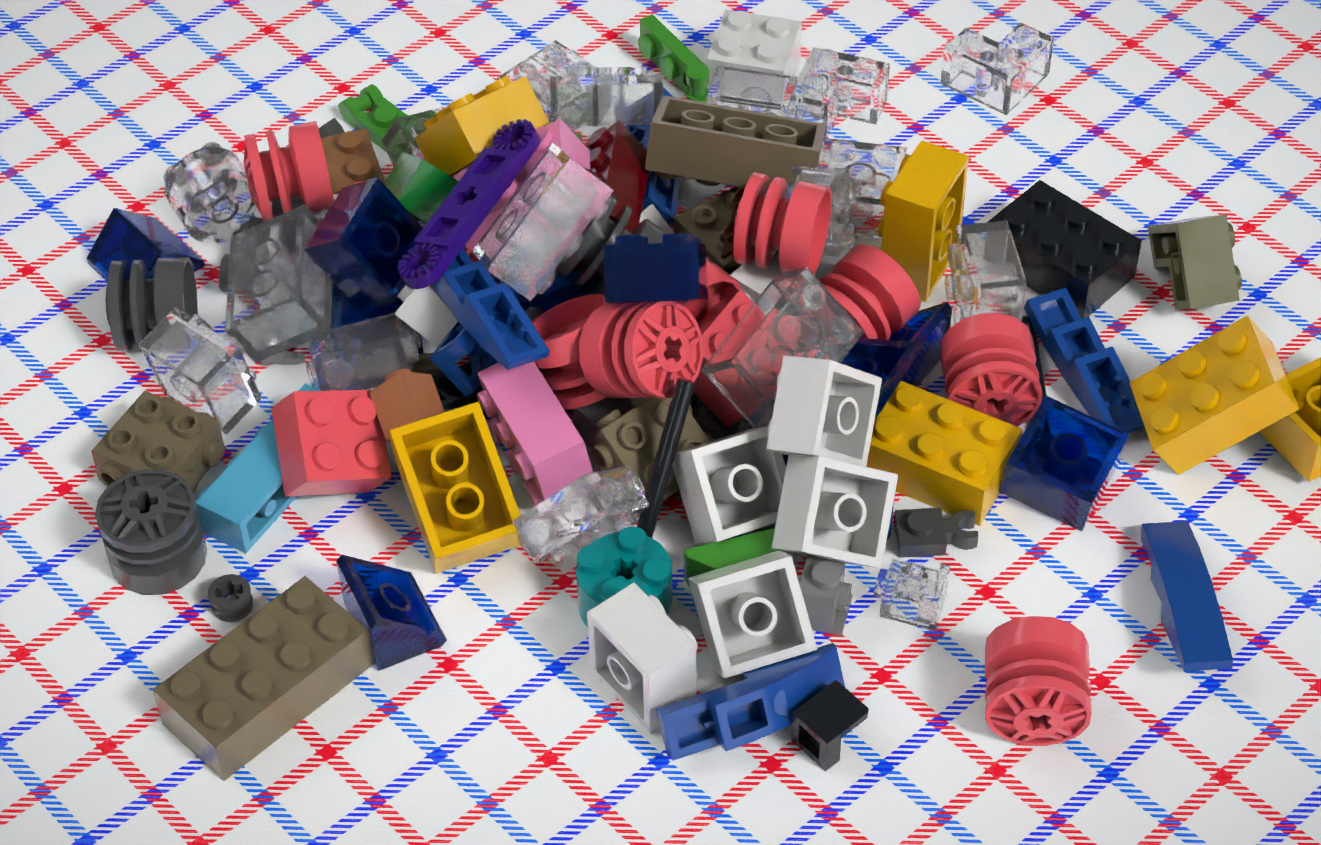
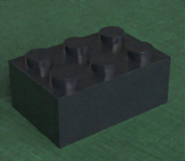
M1039 180L986 223L982 259L1040 295L1066 287L1083 319L1094 313L1135 277L1142 240Z

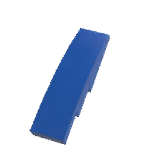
M465 249L457 255L442 277L431 285L466 331L507 370L549 356L550 351L508 284L505 282L497 285L483 261L472 262Z
M1065 287L1028 299L1023 308L1042 344L1070 389L1109 440L1145 428L1129 383L1131 381L1114 347L1105 349L1090 317L1081 318L1067 288Z
M1189 522L1142 524L1141 542L1151 561L1150 580L1161 602V622L1183 671L1232 669L1233 657L1221 610L1206 563Z

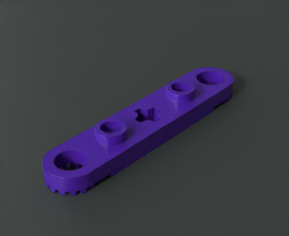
M517 119L516 124L511 121L509 122V127L505 124L502 126L503 131L498 130L496 132L497 135H494L493 143L489 148L484 147L414 239L415 245L407 251V255L404 254L401 257L403 260H399V266L397 267L408 287L421 289L438 281L457 255L464 249L466 243L504 192L511 186L513 180L540 144V137L530 121Z

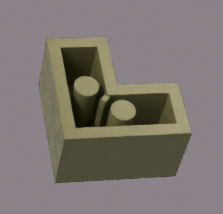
M1227 214L1193 217L1148 225L1154 267H1169L1175 309H1195L1240 301L1238 290L1242 287V277L1239 268L1234 265L1232 248L1235 245V232L1233 226L1227 220Z

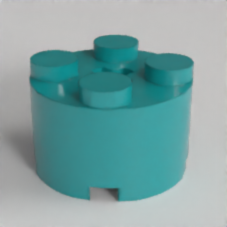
M636 526L625 527L620 532L606 534L595 539L578 552L576 564L578 609L580 617L587 628V612L632 583H635L647 596H655L663 605L668 616L673 601L672 562L666 549L659 542L647 536L643 529Z

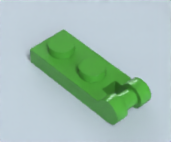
M653 14L640 19L638 47L641 54L646 59H650L661 70L667 80H671L686 94V99L709 103V90L706 87L709 83L708 67Z
M374 84L363 88L360 91V96L356 98L348 97L338 104L340 114L346 122L357 130L367 128L370 140L397 161L403 152L413 156L422 153L414 137L426 129L384 98L379 88ZM367 109L371 110L368 114L364 112Z

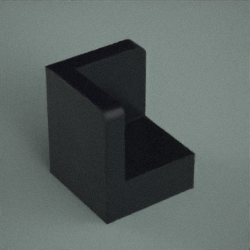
M835 680L792 712L791 741L826 772L840 761L841 738L868 718L869 709L840 682Z

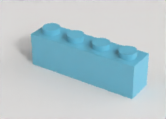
M305 383L298 391L321 390ZM273 419L256 432L249 445L238 456H234L229 461L224 472L211 486H207L201 491L196 501L203 533L245 554L297 497H285Z

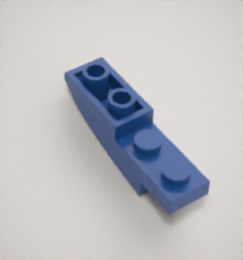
M830 643L818 647V650L742 673L744 678L742 681L656 709L667 755L674 761L719 745L725 751H729L792 725V712L833 681L837 680L845 687L836 645Z

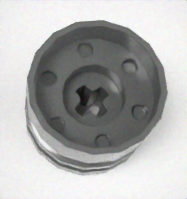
M607 192L594 206L586 210L572 229L564 243L562 256L556 266V271L563 276H567L580 262L582 265L575 277V284L578 286L584 285L596 273L601 278L595 294L606 296L610 303H628L638 294L657 266L670 242L671 234L649 219H644L630 232L626 229V225L630 219L632 208L625 205L613 219L609 218L616 205L617 198Z
M190 258L158 259L154 270V278H150L144 260H134L131 271L126 260L112 261L109 267L105 303L107 320L117 351L132 350L134 341H136L139 350L149 349L153 330H157L163 349L195 347L198 333V300L195 274Z
M142 469L123 475L108 485L99 497L95 517L113 577L126 590L141 595H163L181 589L197 577L205 565L207 546L191 486L177 474L162 469Z

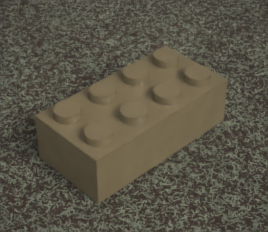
M663 95L651 122L645 170L655 171L657 176L666 179H675L682 176L694 178L699 184L705 186H718L722 183L737 186L738 189L742 185L747 184L751 175L757 172L768 175L770 184L776 176L786 179L787 199H790L799 181L812 184L816 182L826 124Z
M304 576L152 689L161 722L213 772L225 781L374 665L369 629Z

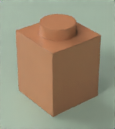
M399 369L386 375L385 382L370 391L387 442H390L391 429L444 413L432 374L411 372L410 369Z

